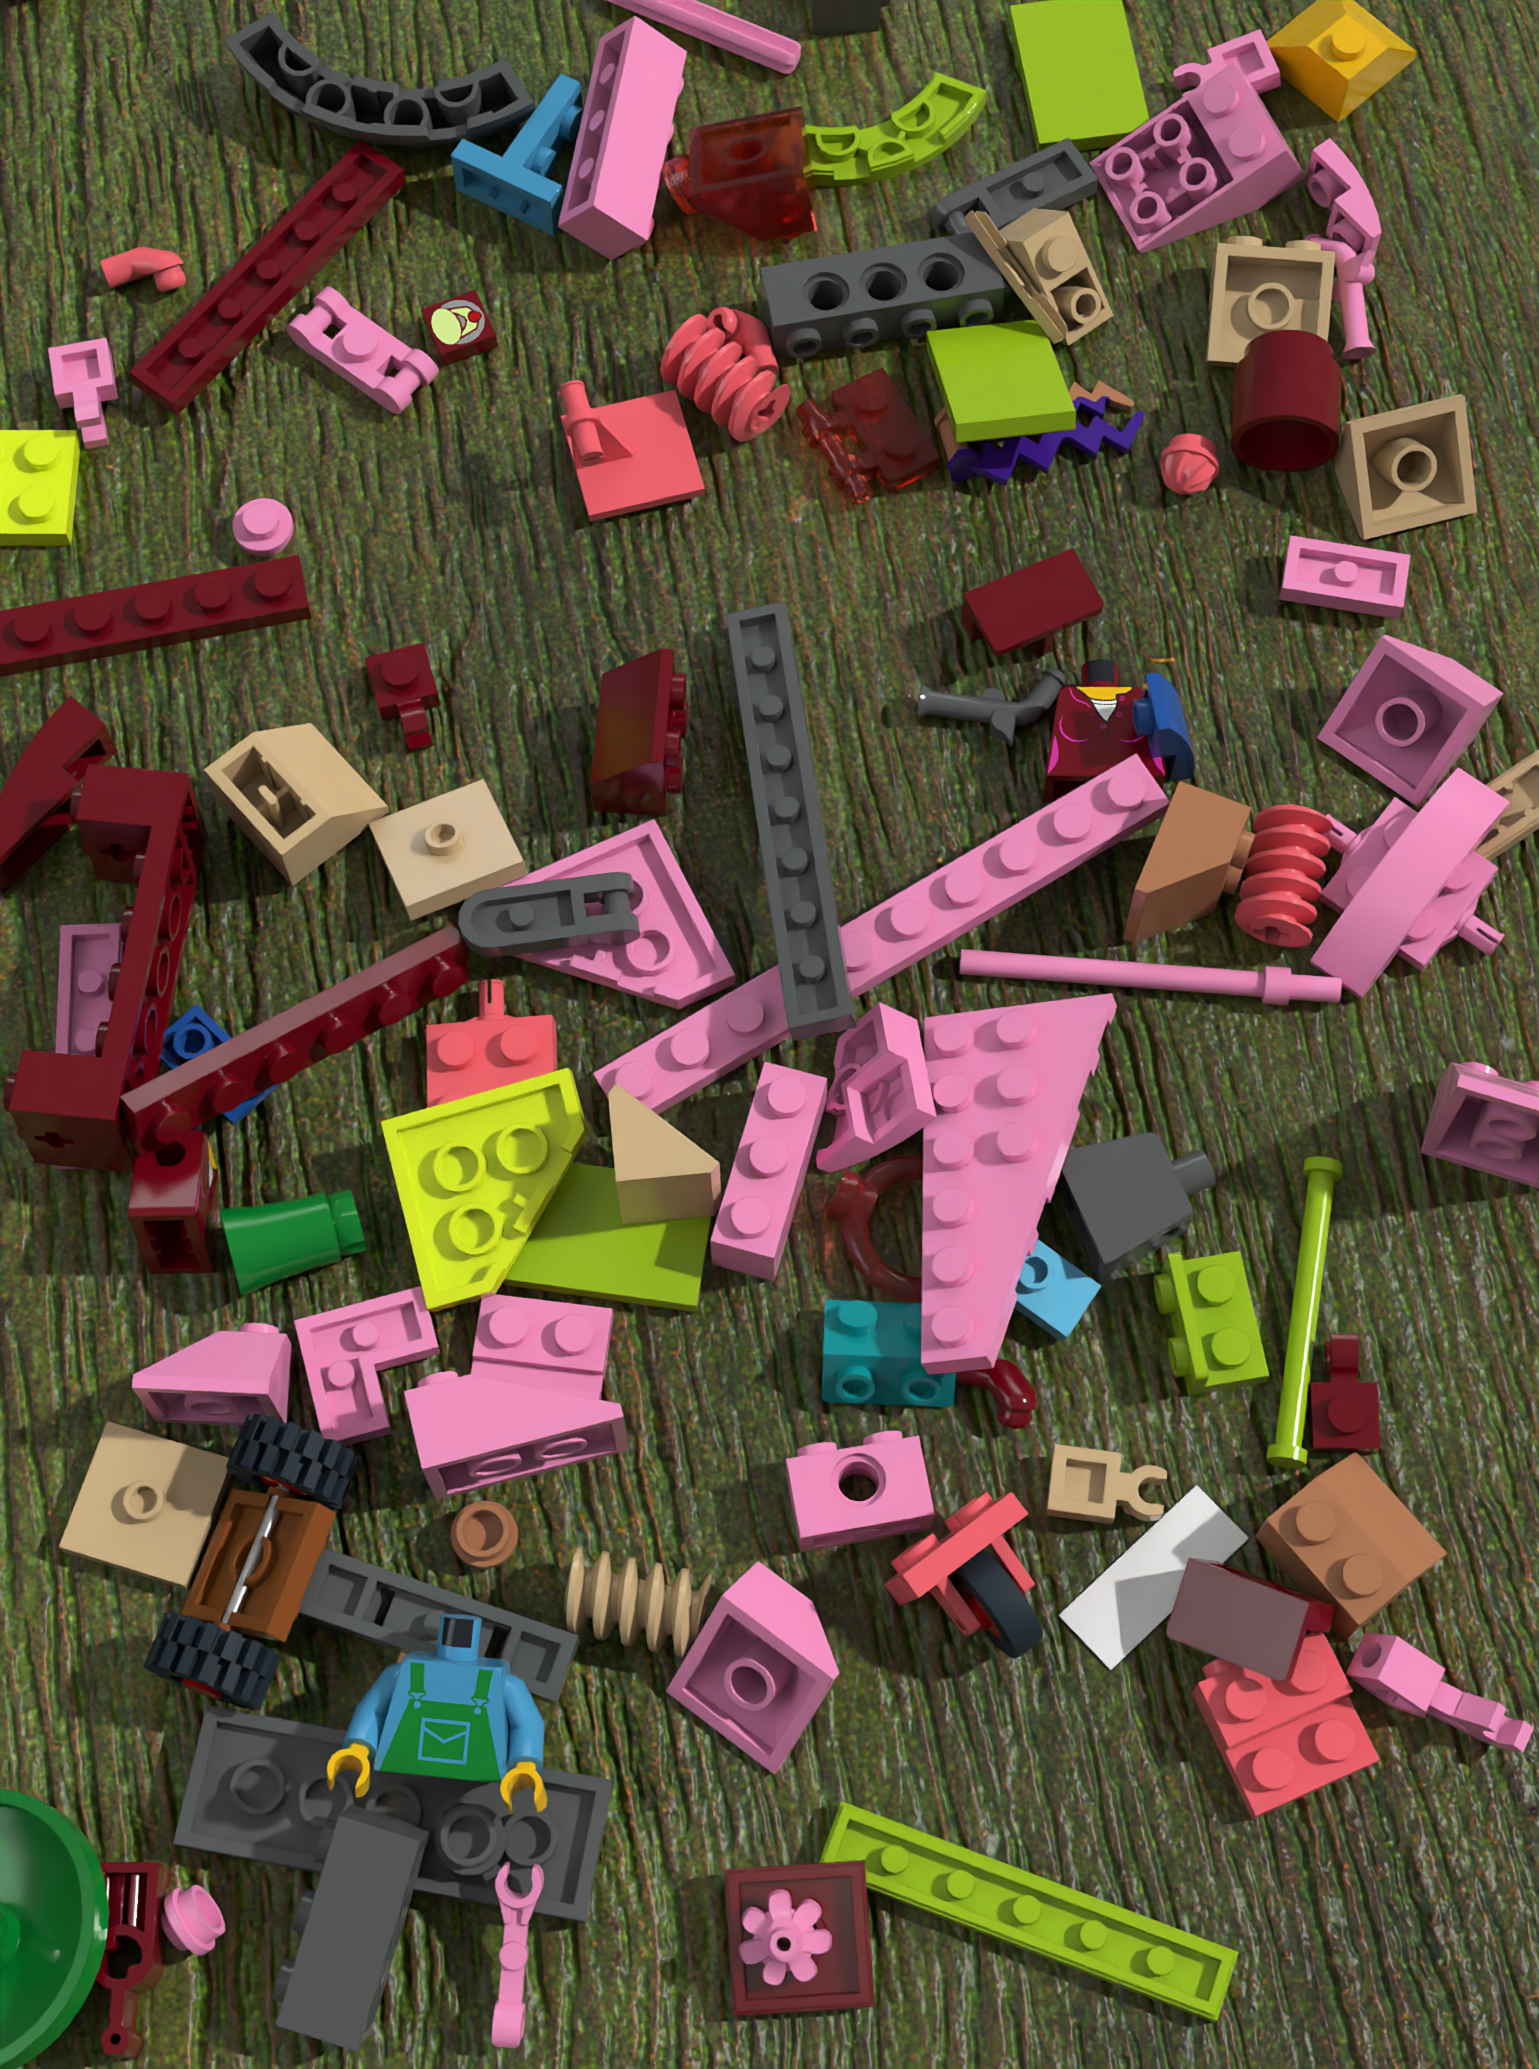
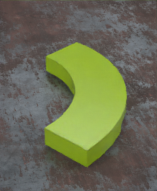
M935 72L929 83L913 100L891 113L890 120L873 127L861 130L856 126L818 127L786 119L763 161V175L785 182L820 187L856 186L894 178L933 160L961 138L984 108L987 100V91Z

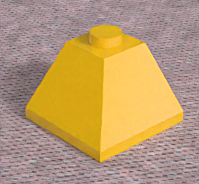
M1316 0L1266 41L1280 71V75L1337 123L1415 60L1417 51L1354 0Z

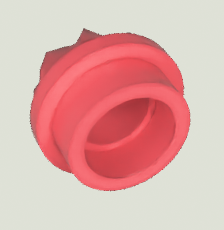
M1180 434L1172 438L1169 447L1165 448L1161 453L1159 462L1165 485L1180 495L1189 494L1194 496L1198 491L1206 490L1211 481L1217 477L1220 467L1219 460L1216 457L1217 448L1215 444L1206 437L1197 434Z

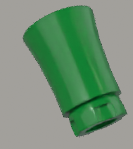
M350 1189L335 1192L327 1197L324 1192L275 1203L218 1209L241 1297L287 1277L313 1268L340 1262L341 1255H351L366 1250L360 1219Z

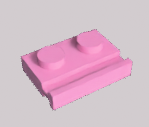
M497 1294L482 1298L472 1354L471 1374L601 1400L614 1318L613 1309Z

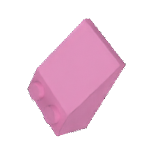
M1450 1062L1438 1085L1420 1153L1539 1188V1081L1521 1083L1498 1076L1496 1070L1481 1063L1465 1062L1457 1064Z
M453 1371L439 1372L426 1376L419 1380L418 1388L404 1391L421 1467L436 1501L630 1450L621 1405L618 1403L473 1374L458 1377V1373Z

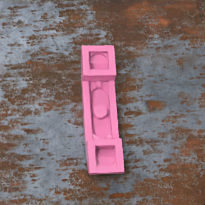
M1458 767L1425 804L1377 865L1310 960V964L1328 977L1341 978L1342 987L1362 1000L1398 953L1401 943L1471 851H1475L1509 807L1510 802Z

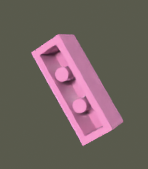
M764 1062L710 1240L712 1265L775 1281L827 1102V1078Z

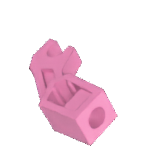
M1365 1632L1346 1673L1348 1677L1388 1706L1425 1718L1426 1714H1429L1475 1737L1477 1740L1500 1749L1524 1752L1533 1732V1726L1524 1720H1515L1504 1716L1506 1707L1499 1702L1463 1692L1442 1682L1445 1668L1400 1637Z

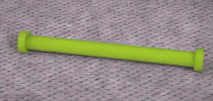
M1315 1156L1306 1158L1303 1166V1175L1308 1178V1187L1275 1444L1268 1446L1266 1456L1268 1463L1284 1468H1304L1307 1463L1308 1452L1302 1448L1334 1182L1342 1179L1343 1164L1340 1161L1328 1157Z

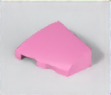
M880 1002L856 1022V1028L845 1031L837 1041L833 1063L835 1077L828 1091L825 1112L837 1116L833 1143L828 1148L817 1150L816 1156L817 1168L828 1173L848 1168L883 1153L918 1132L936 1118L918 1021Z

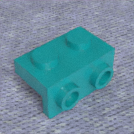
M825 1300L822 1400L828 1403L952 1406L954 1404L956 1372L928 1375L921 1364L922 1303Z

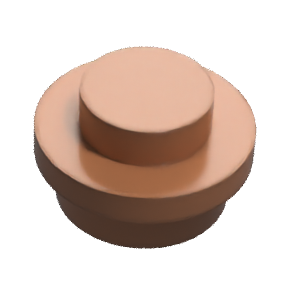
M478 1501L463 1508L455 1517L450 1533L451 1543L457 1556L465 1564L477 1569H491L506 1562L514 1553L519 1536L518 1527L511 1512L501 1504L493 1501Z

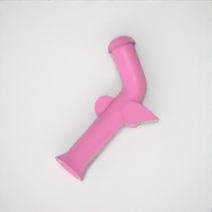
M1319 234L1308 235L1304 240L1320 243L1321 251L1335 252L1334 265L1337 268L1338 280L1332 286V299L1335 302L1341 303L1346 340L1342 358L1358 360L1374 355L1377 351L1369 340L1362 286L1370 284L1374 279L1375 268L1370 262L1376 252L1368 250L1357 255L1346 243L1322 238Z

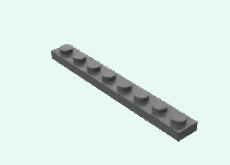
M785 601L726 614L788 1029L793 1041L856 1028L790 615Z

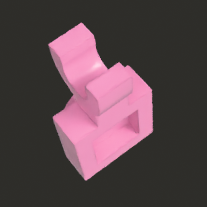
M107 338L48 348L54 393L59 408L74 407L78 429L81 428L83 443L86 449L108 446L109 440L101 402L118 399L112 355Z

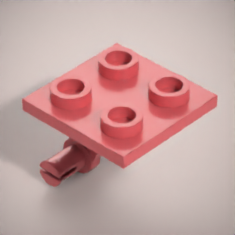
M573 380L566 382L560 387V394L567 415L561 416L562 425L590 522L705 495L704 484L676 390L590 408L584 382Z

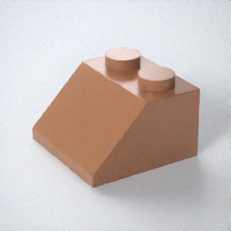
M1179 781L1134 889L1123 940L1137 943L1215 912L1222 892L1234 896L1256 835L1245 830L1252 807Z
M1356 1451L1317 1476L1270 1515L1255 1536L1304 1594L1337 1606L1332 1626L1346 1641L1448 1554Z

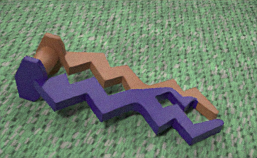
M1098 380L1092 394L1076 382H1073L1069 390L1076 413L1080 408L1094 416L1089 427L1086 428L1076 421V429L1044 433L1038 444L1025 436L1009 437L1005 439L999 451L985 440L981 453L978 455L976 450L969 448L968 442H956L945 406L934 419L939 438H942L949 461L947 466L952 482L967 480L976 473L1006 486L1018 458L1047 474L1061 443H1070L1095 460L1101 441L1127 455L1145 415L1142 411H1137L1122 432L1103 421L1105 404L1131 412L1134 401Z

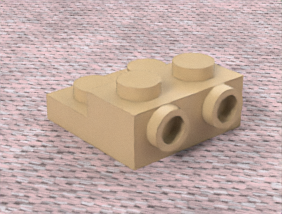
M1232 236L1227 239V243H1217L1212 261L1208 307L1210 316L1205 365L1236 367L1244 357V350L1251 340L1262 334L1277 330L1306 331L1318 335L1328 342L1335 252L1321 251L1320 243L1307 240L1286 242L1285 248L1262 246V239L1252 236Z

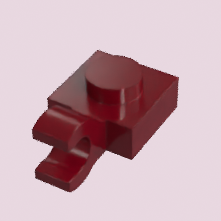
M424 643L365 657L381 719L386 720L400 716L410 752L434 746L424 709L441 704Z
M1331 1333L1330 1341H1325L1324 1344L1327 1382H1311L1309 1384L1308 1422L1310 1453H1354L1355 1451L1357 1453H1377L1381 1449L1378 1383L1357 1381L1359 1368L1358 1334Z

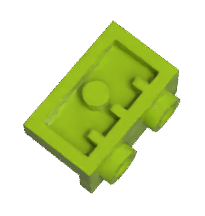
M1240 1251L1188 1260L1182 1259L1181 1252L1168 1253L1161 1269V1275L1154 1276V1292L1160 1314L1170 1313L1175 1337L1168 1338L1170 1365L1175 1377H1185L1188 1395L1266 1383L1269 1378V1371Z

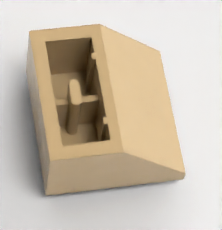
M311 723L253 732L204 769L217 804L292 886L369 828L368 823L380 819L389 812L385 802Z

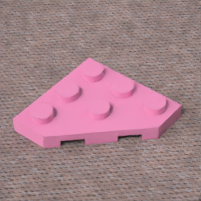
M655 819L534 871L527 876L500 886L507 887L609 872H626L632 876L635 894L629 901L631 913L637 915L639 921L640 937L636 941L624 945H609L603 942L511 956L678 1010L735 985V973ZM599 902L585 904L587 917L605 914L604 904Z

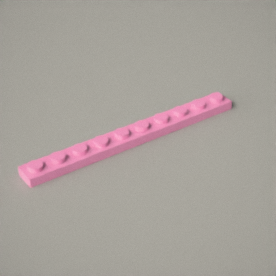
M1137 753L840 927L852 1000L1164 816L1170 801ZM779 964L594 1072L593 1075L607 1099L608 1092L617 1083L658 1115L790 1037Z

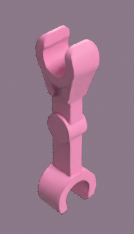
M505 1862L495 1880V1889L504 1921L503 1946L499 1953L501 1962L499 2000L496 2001L491 2041L496 2047L517 2048L524 2035L526 2004L523 2003L525 1965L529 1956V1947L527 1945L529 1920L544 1887L545 1878L540 1865L534 1864L531 1877L532 1889L523 1894L515 1893L510 1889L507 1880L510 1872V1862Z

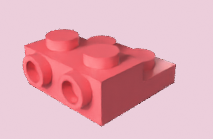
M1313 1631L1305 1635L1293 1677L1288 1682L1277 1681L1218 1658L1202 1668L1206 1680L1197 1683L1191 1692L1252 1820L1373 1766L1380 1761L1349 1698L1353 1690L1324 1632Z

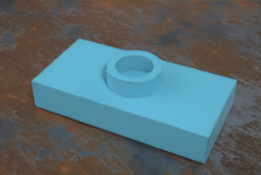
M1037 1239L1032 1257L1027 1256L1015 1289L1018 1298L1014 1308L1061 1342L1068 1338L1101 1285Z

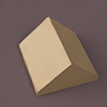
M1458 394L1346 422L1333 468L1362 539L1366 540L1477 512L1465 396Z
M616 1083L608 1092L615 1179L622 1225L714 1216L722 1204L720 1163Z

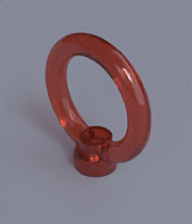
M904 1155L891 1158L873 1167L863 1176L845 1169L826 1217L842 1223L845 1247L853 1265L868 1283L882 1293L898 1300L922 1303V1277L903 1274L890 1267L879 1257L869 1237L868 1220L878 1197L886 1189L904 1181H923V1155Z

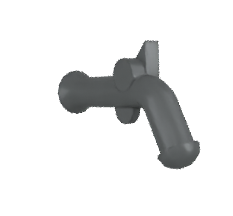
M1048 668L1042 672V678L1027 697L1020 702L1005 701V695L997 688L986 689L981 697L932 691L921 683L916 719L932 715L990 723L989 732L991 736L998 740H1005L1012 748L1015 727L1026 726L1037 721L1058 697L1059 689L1068 686V681L1061 671L1055 668Z

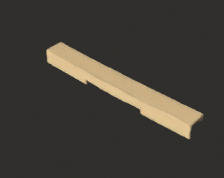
M971 210L963 219L1053 344L1067 337V324L1045 294L1043 292L1039 294L1029 277L1006 248L1008 243L988 214L981 211L974 213Z

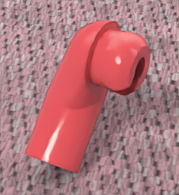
M138 247L100 260L110 289L153 275L157 289L161 292L179 288L186 283V276L180 266L184 262L177 253L172 251Z
M728 307L715 308L709 314L707 330L709 331L717 327L725 333V340L722 346L734 341L742 347V355L745 357L751 355L759 361V368L755 377L767 369L775 375L779 373L768 329L760 319L735 309H729Z

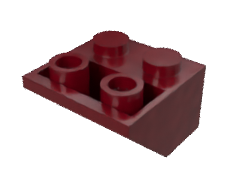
M661 648L602 673L591 777L594 812L668 816L670 794L681 795L683 779V757H680L681 739H686L688 702H685L686 674L676 673L674 649Z

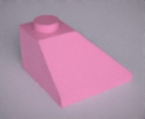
M1383 635L1317 738L1419 807L1471 744L1504 693L1454 659Z
M245 1323L240 1325L239 1331H218L133 1374L132 1389L156 1422L243 1426L247 1415L261 1414L266 1418L269 1416L279 1418L288 1424L296 1351L287 1334L279 1333V1328L263 1323Z
M758 1561L721 1596L666 1692L775 1775L836 1680L839 1670L813 1601Z

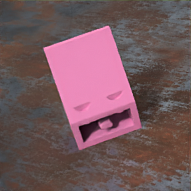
M1235 62L1089 162L1141 254L1258 210L1307 177L1256 90Z

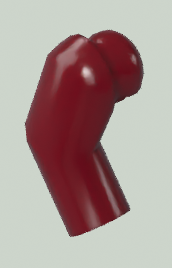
M997 1358L994 1368L956 1372L955 1382L991 1391L999 1402L996 1417L1000 1424L1013 1429H1023L1031 1423L1032 1410L1038 1408L1037 1392L1017 1365L1011 1361Z

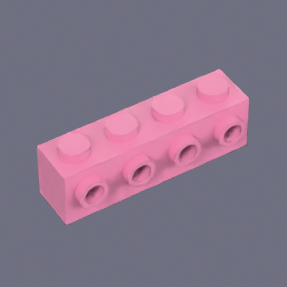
M633 16L599 39L558 222L559 228L609 260H613L625 252L643 245L653 230L654 219L652 214L656 195L664 179L663 162L667 145L674 132V125L672 123L677 98L684 85L682 73L687 51L637 16Z

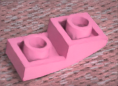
M1329 138L1313 149L1304 185L1308 188L1310 195L1317 204L1325 208L1327 207L1331 211L1325 233L1330 240L1348 244L1357 255L1368 250L1376 252L1382 231L1373 199L1354 165ZM1374 255L1372 261L1370 262L1372 265H1373V261H1374L1375 255Z

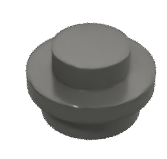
M474 1803L462 1804L451 1809L441 1819L435 1834V1847L440 1860L449 1870L461 1876H478L490 1871L502 1858L506 1847V1832L499 1817L488 1807Z

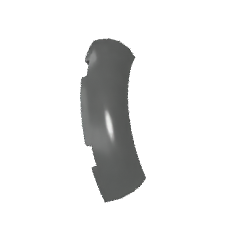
M273 12L224 39L225 45L240 66L269 96L287 110L314 126L341 137L356 141L362 140L368 144L401 148L459 144L462 139L473 141L510 129L528 120L536 109L534 101L506 58L465 76L438 81L434 88L401 89L394 82L374 80L359 75H354L351 78L327 67L318 56L300 44L285 29Z

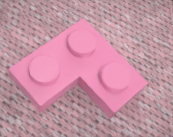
M422 1286L294 1320L320 1431L323 1434L322 1437L334 1439L342 1444L341 1447L392 1433L377 1371L441 1354L431 1314L427 1310Z

